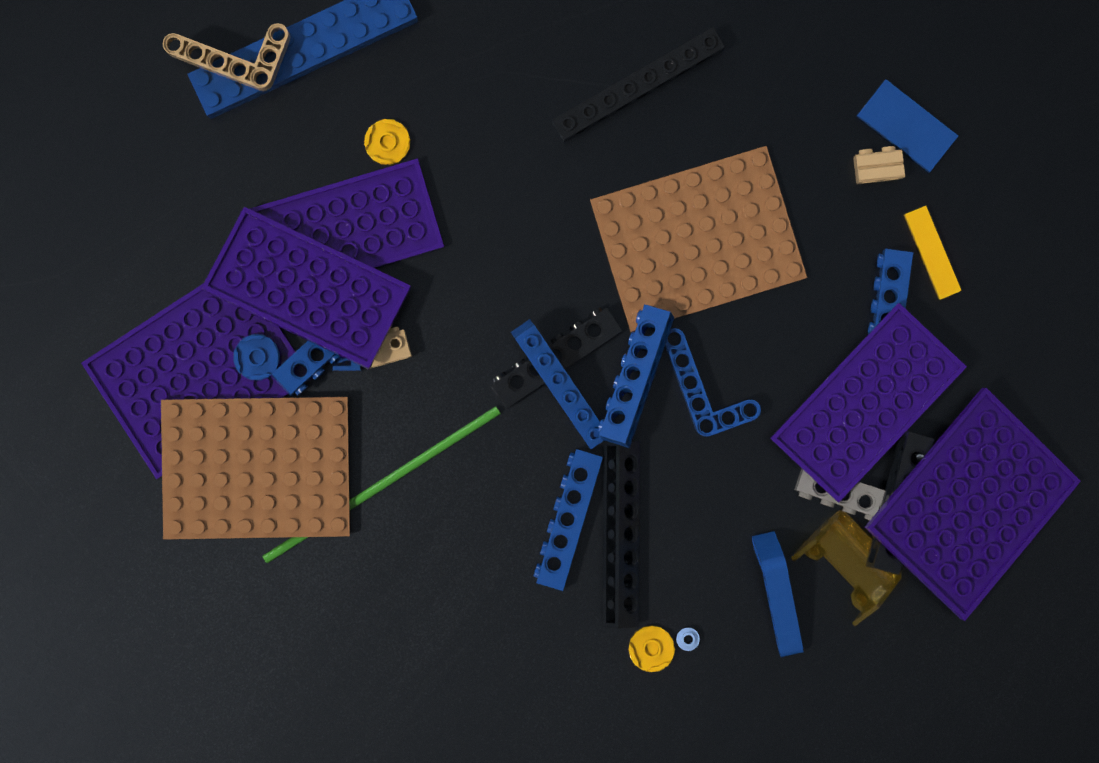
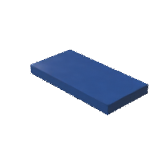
M886 79L857 115L859 119L899 150L902 149L905 155L928 173L931 172L958 137L956 133Z

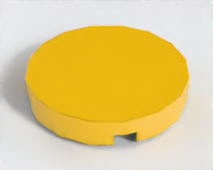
M383 119L369 127L365 134L364 145L367 154L373 161L381 165H393L406 157L410 149V137L408 131L401 123L392 119Z
M653 625L637 630L631 637L628 647L630 658L635 666L648 672L661 671L667 667L673 659L675 652L674 641L669 633L661 627Z

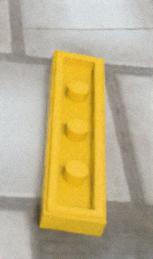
M924 206L905 214L904 217L938 299L941 300L962 291L927 207Z

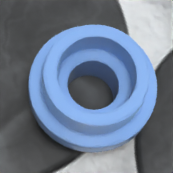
M687 627L678 632L676 641L681 649L691 651L698 646L700 637L696 630ZM686 635L692 636L693 640L689 644L684 642Z

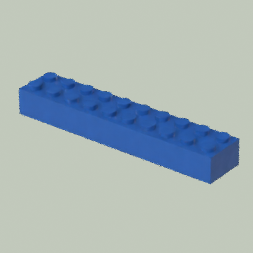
M344 0L286 27L290 33V42L275 81L267 91H259L202 68L192 71L187 75L206 115L212 119L419 21L409 0ZM280 30L274 33L273 40L281 41L285 36V32ZM264 38L230 55L255 64ZM268 52L265 55V62L272 63L276 59V53ZM222 57L214 61L213 67H221L224 64V58ZM243 65L237 66L234 71L235 75H244L246 67ZM266 74L258 75L256 83L259 85L265 84L268 76Z

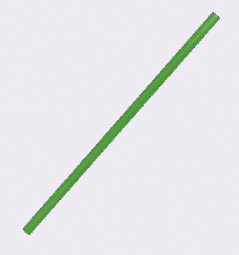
M495 406L350 499V510L500 415L501 413ZM291 537L262 557L266 563H269L308 537Z

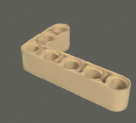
M279 23L271 25L266 33L255 64L175 33L165 36L163 48L170 56L259 91H267L275 81L291 37L284 25ZM278 30L285 32V36L281 41L273 40V34ZM174 40H179V49L171 51L169 49L170 43ZM197 48L201 49L202 56L199 59H192V51ZM268 52L276 53V59L272 63L265 62V55ZM217 57H223L224 64L219 68L213 67V60ZM239 65L246 67V72L242 76H236L234 73L235 68ZM266 74L268 76L267 82L262 85L257 84L256 78L258 75Z

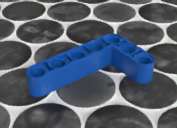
M670 329L669 334L677 333L681 340L678 345L673 346L668 342L667 338L665 348L697 433L701 436H711L758 418L761 408L755 400H745L721 410L712 411L684 333L680 329ZM683 354L687 356L689 362L686 367L682 368L676 364V357ZM687 376H692L696 379L695 388L687 389L685 387L684 379ZM695 398H701L704 401V408L701 411H696L692 407V401ZM748 403L754 405L756 409L752 417L746 416L743 411L744 406ZM726 411L731 412L734 416V421L730 425H726L722 421V415ZM704 419L712 423V429L708 433H704L700 429V423Z
M775 531L752 536L755 554L763 573L780 657L804 652L787 564Z

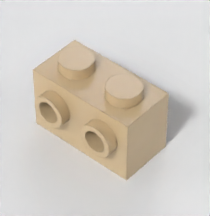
M394 327L389 330L371 368L412 357L404 329L399 330V327Z

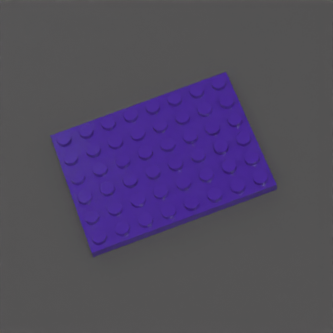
M203 284L81 363L156 479L162 477L161 400L284 398L288 395L272 375L263 380H250L238 372L233 361L234 350L244 337L252 334L264 335L272 339L279 349V368L295 353L280 327L203 291ZM299 365L294 368L293 373L297 377H303L306 375L307 370L304 366Z
M981 388L867 523L865 528L955 615L965 621L1081 481L987 388Z

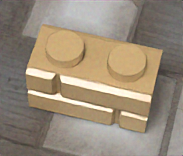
M895 146L883 147L882 152L873 153L872 149L859 150V154L853 158L857 184L897 180L905 177L902 149L896 150Z

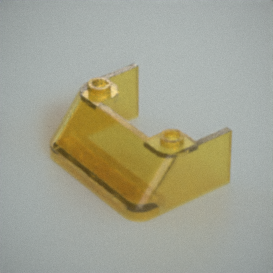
M837 511L800 546L791 559L795 561L804 553L813 560H819L824 556L854 588L851 594L852 603L861 611L852 622L856 626L880 608L900 581L901 572L897 575L866 567L872 539L846 512Z

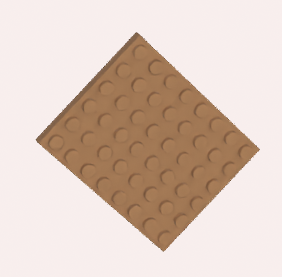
M767 146L590 199L630 332L636 330V317L639 310H643L644 304L670 311L674 319L807 278Z
M348 397L161 400L163 539L350 536Z

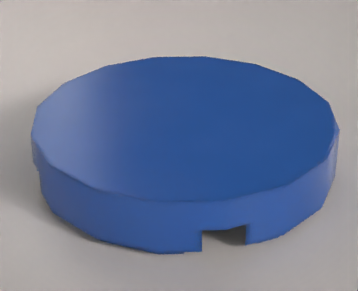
M252 334L244 337L238 343L234 350L233 361L238 372L250 380H263L269 378L278 368L280 352L272 339L264 335Z

